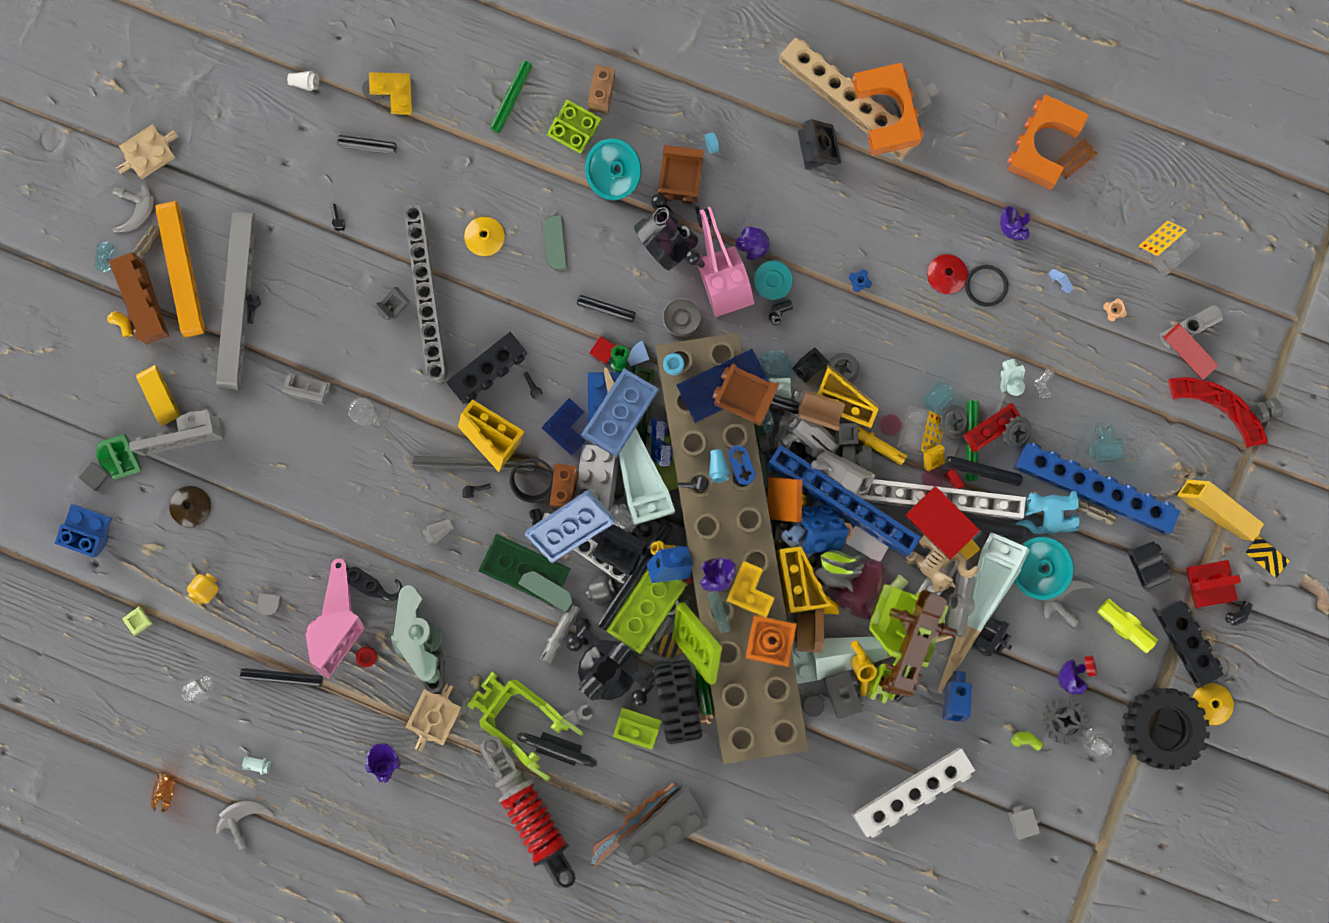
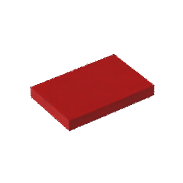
M936 486L905 515L949 560L980 531Z

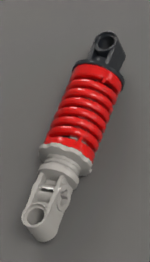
M490 736L486 738L480 745V751L491 773L497 780L495 783L496 788H500L499 790L502 792L498 802L501 803L504 810H509L507 816L512 818L511 823L513 825L518 824L515 826L516 832L522 831L519 834V838L525 839L523 845L525 847L531 845L527 848V852L533 855V866L536 867L543 864L556 887L568 888L572 886L576 876L563 854L569 847V844L566 843L562 834L559 833L558 827H554L555 821L550 820L551 814L549 812L545 813L547 807L542 805L543 800L541 798L536 799L539 793L533 789L534 781H525L523 779V772L521 769H516L511 756L507 753L498 737ZM487 742H493L496 745L495 752L487 750ZM562 872H565L569 877L566 884L560 882L559 876Z

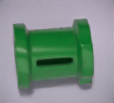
M615 346L611 350L613 358L611 369L614 372L621 373L624 368L628 370L629 362L627 359L629 357V350L625 346Z

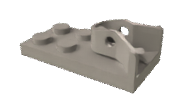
M207 410L188 412L176 419L178 432L170 434L169 432H160L156 434V437L148 438V436L135 438L136 441L129 442L130 451L146 456L224 439L220 418L218 416H211Z
M582 445L577 486L573 499L589 489L612 514L619 455L616 458L596 445Z

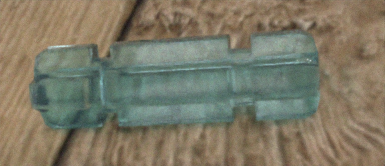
M717 591L709 593L707 598L712 605L711 609L716 623H719L720 633H726L731 630L729 621L727 622L726 620L727 616L722 602L719 601V594Z

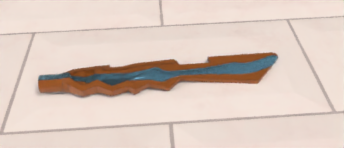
M674 782L663 790L655 791L652 797L645 799L640 806L636 807L633 814L625 817L623 826L593 845L592 867L597 866L620 845L618 841L626 834L637 830L654 811L659 810L668 801L670 795L678 789Z

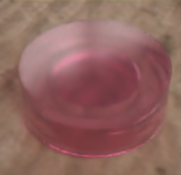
M893 414L884 416L880 421V429L885 435H895L901 428L900 419Z
M936 468L929 472L926 470L921 480L923 485L939 487L943 482V475Z

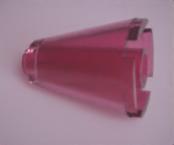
M874 559L866 561L865 566L860 569L863 572L860 574V577L852 578L853 591L845 587L836 599L837 604L845 610L848 607L852 610L850 614L867 620H871L875 611L885 574L883 564Z

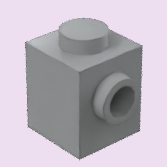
M1020 805L1014 807L1013 812L1008 813L1017 839L1021 840L1040 834L1038 823H1040L1039 816L1032 808Z

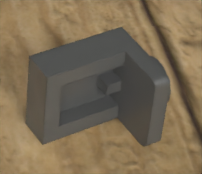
M394 287L381 302L374 305V308L381 318L391 320L397 318L411 301L398 287Z

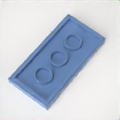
M624 368L584 429L581 437L617 458L656 397L659 389Z
M588 489L526 530L525 536L553 563L614 524L616 518Z

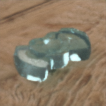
M100 242L97 245L98 250L96 251L97 256L94 267L98 271L106 272L111 269L108 260H111L110 253L114 250V247L108 242Z

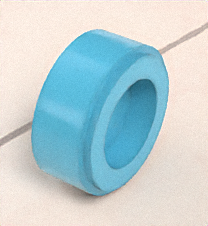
M713 132L705 134V143L709 153L718 152L719 144L716 135Z
M676 353L668 354L663 360L664 371L669 375L680 374L684 368L683 358Z

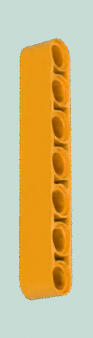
M176 200L158 204L155 206L182 336L188 338L205 334V325L180 206Z

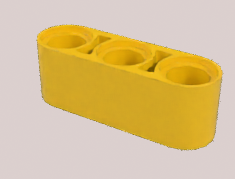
M156 365L136 374L154 416L161 426L181 416L171 392Z

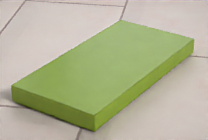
M647 569L606 631L639 654H642L688 584L682 580L651 583Z
M685 602L678 603L672 639L707 683L715 684L722 647Z

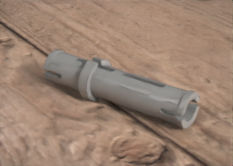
M571 604L567 613L564 612L551 638H548V644L539 659L552 664L558 650L562 649V643L581 610L580 608Z

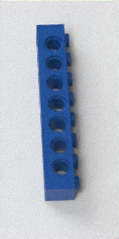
M1030 443L1022 446L1013 469L1070 494L1072 491H1076L1077 497L1161 534L1168 535L1172 533L1180 514V510L1176 509L1174 504L1166 501L1163 503L1157 501L1156 497L1149 493L1141 494L1137 492V488L1127 484L1123 486L1117 483L1118 480L1113 477L1106 476L1105 478L1098 475L1099 472L1095 469H1084L1074 460L1068 459L1066 461L1060 458L1061 455L1056 452L1041 450L1042 447L1038 444ZM1037 457L1043 459V467L1036 465L1035 460ZM1055 466H1060L1063 469L1062 476L1055 473ZM1075 474L1081 476V484H1077L1074 481ZM1094 482L1100 484V493L1094 491ZM1113 491H1117L1120 494L1119 501L1113 499ZM1133 499L1139 502L1138 510L1132 507L1131 502ZM1152 507L1158 511L1157 518L1151 515Z
M782 445L776 449L766 467L783 478L802 480V490L822 504L830 506L836 513L904 558L912 553L921 538L858 495L845 489L841 484L820 470L813 469L811 464Z

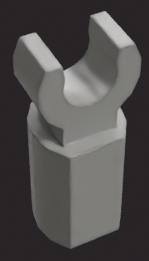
M588 704L582 705L577 712L573 710L562 715L574 725L579 724L581 719L589 720L593 717L592 714L584 716L582 713L583 709L588 707Z

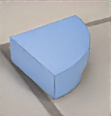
M1055 269L1048 273L1052 281L1057 280L1062 285L1061 289L1066 293H1070L1074 289L1066 274Z
M643 341L638 342L630 352V368L650 361Z

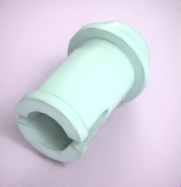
M245 756L242 769L260 772L261 775L268 774L271 768V761H268L267 758L262 760Z

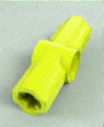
M1110 598L1098 608L1097 613L1113 626L1116 633L1126 640L1129 639L1144 653H1148L1156 645L1158 639L1141 626V622L1134 615L1125 612Z

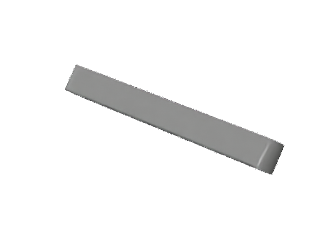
M409 204L404 210L425 368L427 376L433 382L441 383L447 377V369L425 215L419 205ZM419 212L417 218H410L411 213ZM416 231L422 232L419 238H413V234ZM420 250L425 251V254H424L423 257H421V258H416V257H415V254H416L418 251H420ZM421 270H427L428 273L425 277H418V273ZM423 290H430L428 297H421ZM432 309L433 314L430 317H424L425 310ZM429 329H436V333L432 337L426 336ZM431 349H439V353L437 356H429V352ZM435 368L442 370L438 377L432 376V371Z
M233 212L231 218L216 377L218 389L239 390L242 383L249 307L247 296L250 294L256 231L255 213Z

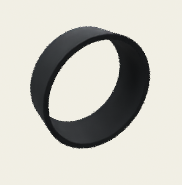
M524 459L513 468L510 474L511 490L517 498L524 502H541L551 494L554 473L549 464L542 459ZM526 461H538L546 465L552 476L549 488L544 493L535 496L527 495L520 491L515 483V472L520 464Z

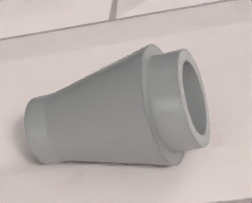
M446 519L426 526L422 530V534L429 545L437 544L450 531L454 530V527L450 520Z

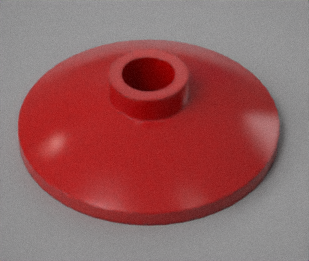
M950 254L936 257L930 263L927 270L929 284L934 290L942 294H953L961 290L968 276L964 262L957 256ZM945 270H951L952 275H946Z

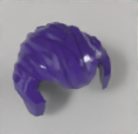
M1005 207L1000 217V227L1003 234L1015 240H1026L1029 238L1030 231L1024 226L1030 222V214L1026 213L1022 217L1015 207Z
M749 226L743 229L742 236L737 239L735 245L738 250L747 252L746 258L748 260H755L763 257L768 252L770 241L764 230Z
M727 558L715 559L710 565H708V561H705L702 566L705 576L700 584L704 590L709 592L727 589L733 583L736 576L735 563Z
M1071 659L1065 662L1060 669L1058 675L1059 684L1066 692L1083 694L1088 685L1078 677V674L1084 673L1086 666L1083 663L1075 665V660Z
M379 743L372 746L367 753L365 769L367 773L375 775L378 782L387 783L395 769L400 768V759L393 747L387 743Z

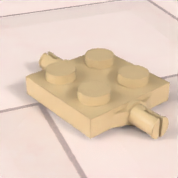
M153 124L119 146L125 155L126 162L116 167L122 175L132 168L141 179H144L176 158L170 150L169 143L179 136L174 130L163 136Z
M445 683L441 694H434L426 689L423 690L405 727L414 731L419 736L414 749L422 752L427 741H434L444 746L462 709L461 706L453 703L448 698L453 688L452 685Z

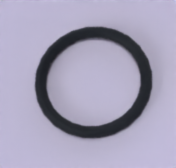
M981 265L974 268L968 274L965 288L967 295L974 303L990 307L997 305L1005 298L1008 291V281L999 268L991 265ZM990 269L1001 276L1004 289L1002 295L997 300L985 303L977 300L972 295L969 285L970 280L979 270Z

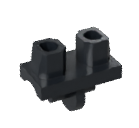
M993 618L989 619L984 628L993 633L991 638L988 639L983 635H979L974 643L982 650L981 654L986 657L991 656L997 644L999 646L996 652L999 654L1003 652L1004 648L1011 650L1012 646L1008 643L1011 636L1006 633L1003 639H1001L1009 623Z

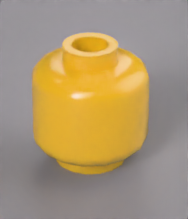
M208 573L206 575L197 574L187 587L189 593L187 596L199 605L210 603L219 590L216 584L217 579Z

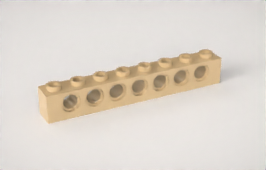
M795 37L780 54L779 63L867 134L869 130L891 126L900 120L898 116H892L887 112L883 104L876 103L871 99V96L857 99L852 79L849 77L845 78L840 74V70L834 65H829L820 53H814L805 41L798 40ZM806 58L809 62L801 63L799 59ZM820 70L824 75L817 76L814 72ZM830 83H837L839 88H832ZM851 95L855 100L848 101L845 96ZM868 108L870 113L865 114L860 109ZM882 120L886 125L879 126L876 121ZM914 147L890 153L902 162Z

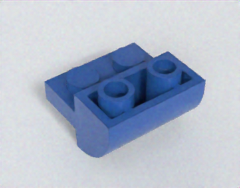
M71 504L64 524H61L54 544L91 557H97L108 541L109 536H107L113 517Z

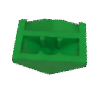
M125 433L97 443L96 457L99 464L114 480L141 471L138 455L130 451L129 442L131 441Z

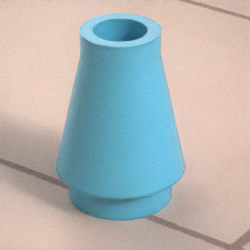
M723 450L711 451L709 477L712 478V482L729 480L730 471L723 455Z

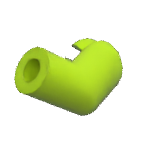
M1029 731L1017 732L1011 738L1013 746L1020 747L1021 745L1029 744L1036 751L1044 744Z

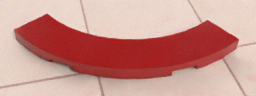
M1192 377L1168 379L1172 400L1194 399L1218 408L1236 425L1246 448L1268 443L1259 419L1255 417L1249 409L1250 407L1229 389L1211 381Z

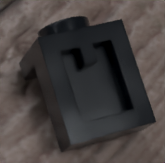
M814 347L799 359L792 369L799 378L807 383L829 361Z

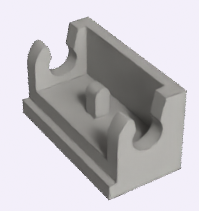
M291 373L286 377L282 393L286 396L326 405L331 383Z

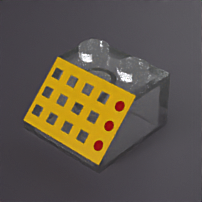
M1167 220L1137 248L1165 277L1199 248L1201 244L1187 229Z
M908 406L905 410L897 449L924 455L925 451L939 445L943 434L942 427L938 425L941 423L940 415L930 410Z

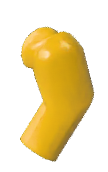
M118 311L111 312L108 315L107 321L110 324L120 326L123 337L133 336L130 319Z

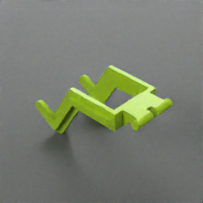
M491 671L481 685L486 690V693L483 694L477 690L467 703V706L472 710L475 706L484 713L479 720L480 727L490 735L498 737L502 744L509 748L526 767L548 781L551 777L540 770V765L537 763L541 757L533 751L529 754L522 746L499 730L495 724L496 716L512 695L521 694L539 707L554 722L551 728L559 733L562 728L566 731L571 728L581 736L584 732L565 719L550 704L517 679L509 680L506 686H503L496 680L498 675Z

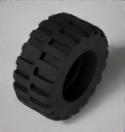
M683 659L657 664L654 667L666 742L672 745L699 740L702 737V730L690 661Z
M1157 688L1147 690L1144 694L1137 695L1134 702L1129 703L1127 706L1129 711L1123 715L1122 719L1126 720L1125 725H1122V731L1126 733V736L1123 737L1124 742L1129 744L1128 750L1131 754L1136 755L1140 762L1146 763L1148 766L1165 770H1177L1182 766L1187 767L1192 764V760H1198L1201 756L1200 750H1205L1207 747L1204 741L1205 738L1209 739L1210 732H1206V726L1210 725L1209 720L1203 717L1206 714L1204 708H1199V702L1195 698H1190L1188 693L1178 691V689ZM1164 708L1173 710L1182 723L1180 740L1175 746L1168 749L1157 747L1152 742L1148 731L1152 715L1157 710Z

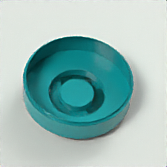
M778 260L764 262L759 266L754 276V285L758 293L771 300L784 297L790 291L793 284L792 271L785 263Z

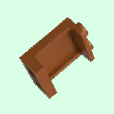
M664 145L658 194L664 195L669 202L673 201V199L681 200L685 204L698 202L704 150Z
M732 363L730 368L726 367L721 379L724 380L722 387L717 386L712 398L716 399L714 405L761 426L779 384L773 381L771 383L737 368Z
M555 463L550 506L553 510H558L572 501L576 492L579 472L576 471V466Z

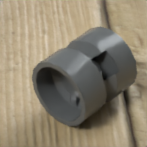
M842 444L840 457L848 459L870 471L872 447L859 446L855 448L854 445Z

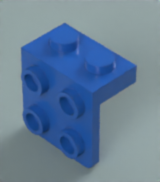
M828 505L803 507L801 523L808 530L803 548L805 552L809 554L830 550H843L849 529L835 511Z

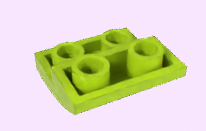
M566 99L547 135L582 154L598 129L602 118Z

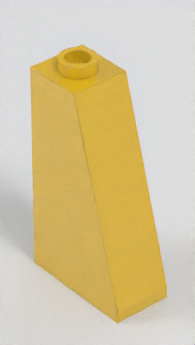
M1187 479L1177 495L1179 499L1241 540L1254 541L1259 536L1264 523L1210 481Z

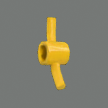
M853 641L851 647L857 655L852 658L850 665L857 678L861 681L859 694L867 696L870 681L876 677L877 669L859 642Z

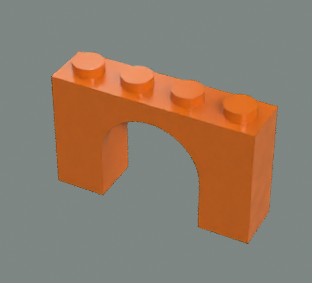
M902 62L854 73L852 79L857 99L885 94L894 98L901 107L902 117L897 123L869 130L867 139L872 156L918 146L924 137L922 126H918L917 122L919 117L917 107H913L912 103L914 98L912 88H908L907 84L909 79L907 69H903Z
M1045 94L1041 100L1037 99L1032 109L1035 111L1033 118L1029 116L1024 125V128H1027L1024 135L1020 134L1015 144L1019 147L1016 152L1012 151L1007 161L1010 163L1007 170L1046 189L1052 190L1064 167L1042 157L1037 152L1034 146V135L1041 129L1054 128L1077 138L1089 114Z

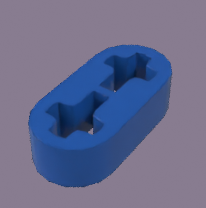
M739 445L733 446L729 450L728 459L735 478L741 485H749L755 478V471L749 455L744 447ZM735 450H738L739 453L743 452L744 455L741 456L742 464H739L737 458H732ZM743 466L746 472L751 473L748 481L739 477L742 474L741 467Z

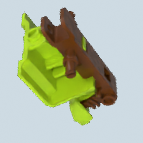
M884 584L871 618L869 629L888 654L897 659L893 665L883 663L878 666L877 675L869 684L868 697L875 700L876 695L880 693L879 701L886 703L888 698L893 700L895 695L898 694L905 697L914 695L917 678H923V675L919 674L922 666L928 667L938 635L943 636L945 634L954 638L956 635L953 633L957 634L956 629L948 627L943 623L949 608L946 605V599L927 590H922L915 595Z

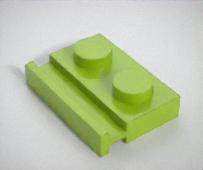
M622 707L613 737L653 750L662 720Z

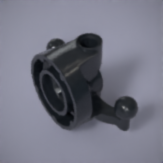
M654 195L651 205L656 211L647 219L643 218L634 226V230L643 245L655 260L668 271L684 259L689 265H697L699 268H703L705 262L701 258L700 252L694 249L698 244V237L688 227L678 226V220L674 216L672 209L667 205L664 195Z
M583 627L577 635L568 637L566 646L570 651L576 652L580 650L584 637L593 644L583 654L579 661L578 669L580 679L579 690L590 700H612L619 698L631 689L634 681H637L643 688L631 694V703L636 707H641L647 702V694L654 686L637 672L633 656L634 652L623 642L601 641L586 627ZM608 657H611L620 665V668L616 669L614 677L606 680L607 683L604 685L594 674L597 673L599 664L607 661Z

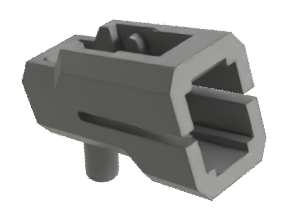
M799 414L792 415L788 419L785 429L790 434L780 440L783 447L793 441L801 442L805 446V453L814 461H816L819 454L826 452L827 449L835 453L840 447V444L836 445V439L819 424L799 418Z
M830 451L819 454L816 461H813L811 464L813 469L820 470L856 495L867 493L875 477L870 471Z

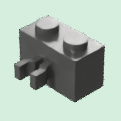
M845 671L823 679L837 719L863 711L862 706H864L861 694L856 693L854 686H857L854 674Z

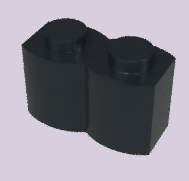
M1152 541L1127 551L1144 590L1171 580V569L1162 560L1163 551L1159 544H1155Z

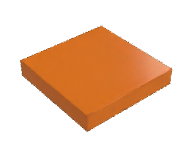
M768 477V512L770 519L802 522V480Z

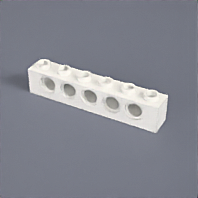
M957 748L853 812L852 815L867 838L869 836L874 838L883 832L882 828L889 825L892 827L899 823L901 816L905 814L909 816L918 811L917 806L922 803L927 805L936 799L935 795L938 793H947L952 790L954 783L959 780L964 782L971 778V773L975 769L962 748ZM949 766H953L955 769V774L951 778H948L945 774V770ZM931 777H935L937 780V785L933 789H930L927 785V781ZM913 788L919 790V797L915 800H912L909 796V792ZM899 799L902 806L898 811H893L891 804L894 800ZM881 810L884 817L882 821L875 822L873 815L876 811Z

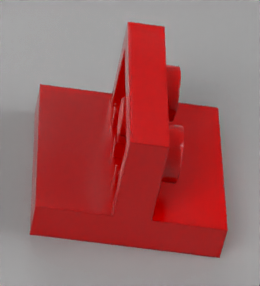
M1229 560L1186 567L1195 608L1238 600L1234 584L1241 583L1239 575L1232 576Z

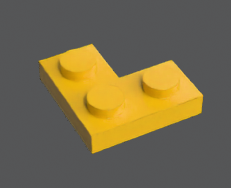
M370 72V94L390 95L391 114L411 115L410 74Z
M743 561L726 601L766 618L774 597L755 589L763 569Z

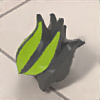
M830 550L820 555L822 568L816 570L814 575L821 578L822 583L827 587H847L853 591L851 579L860 577V574L863 573L860 569L865 566L864 564L854 565L861 556L850 557L836 550Z

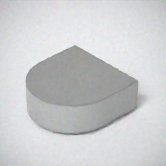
M259 593L257 607L260 613L264 615L275 614L279 610L281 596Z

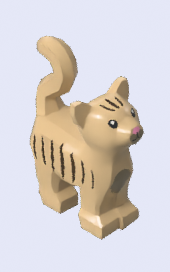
M926 536L921 538L919 545L923 548H929L930 552L923 557L917 552L912 551L909 556L905 557L906 562L910 566L913 564L917 565L922 574L932 581V589L937 593L947 590L950 586L956 587L952 578L941 572L953 560L958 561V571L965 578H972L979 571L978 566H974L970 570L966 569V558L960 552L949 560Z

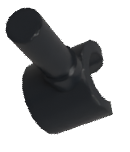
M331 204L334 230L345 231V220L339 219L336 204Z
M249 294L247 296V302L250 305L248 324H253L256 308L260 307L261 300L257 295V300L252 302V296Z
M524 373L523 375L531 389V397L535 399L532 394L535 389H538L542 395L541 388L536 387L529 373Z
M697 477L696 483L678 482L677 486L678 488H694L699 491H705L709 481L705 478Z
M489 483L480 486H465L462 496L463 498H474V491L490 489L491 485Z

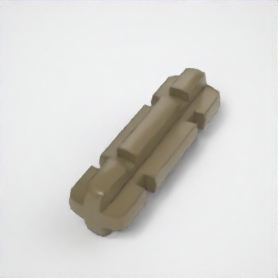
M153 225L148 229L147 232L149 233L145 234L137 244V249L132 251L141 260L144 257L143 254H146L154 244V239L160 236V229Z
M1084 500L1078 501L1079 508L1076 509L1081 513L1086 512V515L1099 521L1104 520L1106 524H1114L1116 520L1115 514L1107 513L1106 510L1093 504L1088 505V502Z

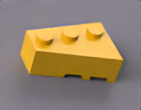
M801 546L780 549L775 552L786 614L832 606L825 596L820 582H818L814 575L813 568Z

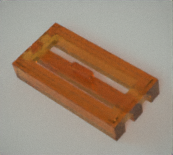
M1083 139L1054 162L1059 165L1082 146L1085 148L1063 165L1064 168L1061 175L1065 180L1098 154L1096 150L1093 151L1091 145L1087 144L1086 139ZM1087 152L1090 154L1069 172L1066 173L1064 171Z

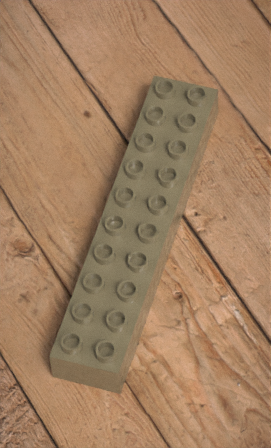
M739 333L656 345V356L677 484L678 482L696 483L697 477H702L709 481L705 491H699L694 488H678L687 547L692 561L691 573L698 617L700 622L722 647L716 683L710 684L722 763L727 764L808 751L792 650L788 667L745 658L754 615H760L726 601L743 561L763 569L755 589L774 597L766 618L787 622L754 423L715 406L716 399L712 398L717 386L722 387L724 380L721 378L726 367L730 368L733 363L737 368L745 371ZM676 353L683 358L684 368L680 374L669 375L664 371L663 360L668 354ZM739 445L744 447L749 455L755 471V478L749 485H741L735 478L728 459L729 450L733 446ZM713 450H723V455L730 471L729 480L712 482V478L709 477L710 452ZM735 450L732 458H737L739 464H742L741 456L744 454ZM743 466L741 467L742 474L739 477L748 481L751 473L746 472ZM715 559H731L736 565V576L733 583L723 591L709 592L704 590L700 584L705 576L702 570L704 562L708 561V565H710Z

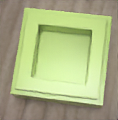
M141 606L122 618L135 636L152 624V621Z

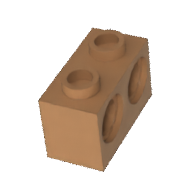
M595 65L588 99L589 111L609 114L616 77L615 68Z

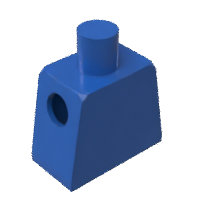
M676 546L675 548L658 550L647 563L651 583L689 579L692 561L688 547Z
M953 671V681H950L945 688L942 720L964 722L971 716L972 684L965 683L966 672Z

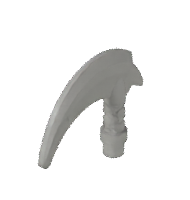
M142 183L141 192L137 194L127 192L123 188L115 187L113 189V195L136 203L132 217L122 226L113 228V232L132 231L145 223L154 206V196H151L147 186Z
M1073 579L1064 593L1053 599L1041 601L1044 603L1045 618H1049L1051 611H1058L1066 619L1067 623L1072 627L1076 626L1079 623L1075 618L1076 616L1073 613L1071 614L1061 602L1071 591L1080 588L1094 589V585L1083 580Z
M237 802L219 814L221 818L217 825L216 833L219 834L224 828L231 829L235 839L234 842L239 850L247 847V844L237 822L250 814L259 813L274 818L275 814L258 802Z

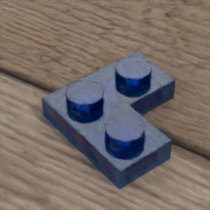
M568 398L541 428L572 456L585 443V439L571 427L585 412Z
M651 418V459L661 466H670V460L673 459V450L665 442V436L668 433L667 424L660 418Z

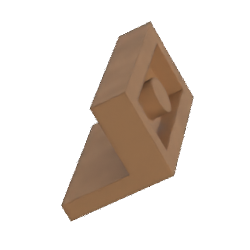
M805 390L798 408L799 418L838 431L840 428L839 419L844 410L845 403Z
M824 608L815 609L814 613H797V651L822 653L824 645Z

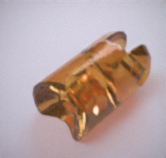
M156 774L150 801L151 808L154 811L158 807L159 800L163 801L162 812L170 808L177 777Z

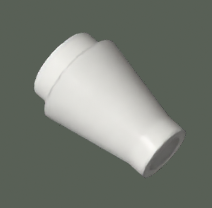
M313 71L289 73L287 82L288 85L312 91L319 86V76Z

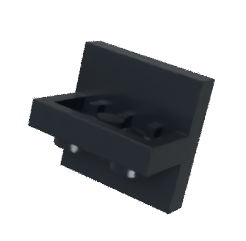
M813 119L806 121V128L797 131L805 169L811 170L824 164H840L841 159L834 125Z
M612 524L605 529L592 556L629 575L646 542Z

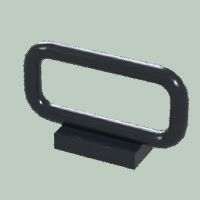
M524 732L517 734V740L535 747V752L575 766L577 762L588 767H595L598 763L595 758L580 753L582 745L552 734L542 732L540 738Z

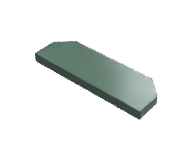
M561 215L550 216L544 223L547 264L555 270L566 269Z
M534 571L523 574L518 583L566 613L572 604L570 592Z

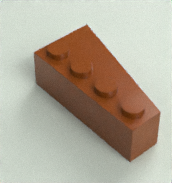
M132 252L108 260L122 298L127 306L128 316L134 324V334L137 340L147 345L169 337L145 262Z

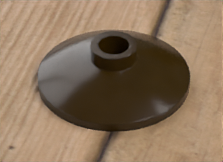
M186 486L180 488L170 500V514L182 526L194 527L200 525L210 514V498L199 487ZM187 502L191 503V507L189 509L185 508V504Z

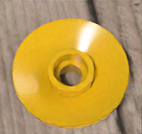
M479 217L467 226L464 239L472 253L486 257L497 253L504 244L505 233L497 220L490 217ZM482 232H487L485 238L480 237Z
M1208 683L1203 687H1199L1194 692L1192 698L1199 702V708H1204L1206 714L1203 717L1209 720V725H1220L1226 722L1232 715L1234 701L1230 692L1222 685ZM1214 700L1218 702L1217 708H1213L1212 702Z

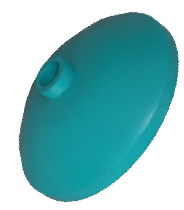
M605 139L593 146L588 153L585 162V175L589 186L597 195L608 200H619L629 196L637 188L642 175V165L638 153L629 143L621 139ZM618 165L621 167L620 172L617 171Z
M1037 537L1023 543L1022 546L1027 547L1030 551L1021 567L1020 573L1015 579L1018 588L1027 596L1039 600L1053 599L1064 593L1070 586L1074 576V562L1068 549L1059 541L1048 537ZM1046 564L1050 567L1048 572L1044 570Z

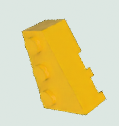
M828 364L817 394L845 403L841 417L871 428L879 410V405Z
M473 399L462 411L458 423L459 429L498 472H500L520 446L525 432Z

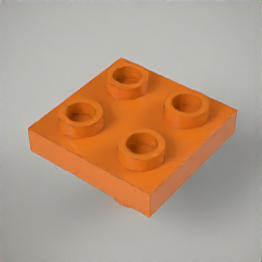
M754 615L745 658L788 667L797 624Z

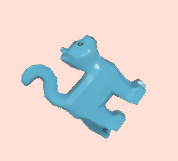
M1034 491L1030 492L1025 503L1027 508L1025 515L1043 511L1042 526L1037 527L1028 520H1021L1016 523V525L1026 527L1032 534L1038 535L1043 533L1056 534L1059 532L1079 531L1078 514H1073L1068 518L1064 517V511L1079 508L1077 492L1072 491L1070 496L1053 494L1044 497Z

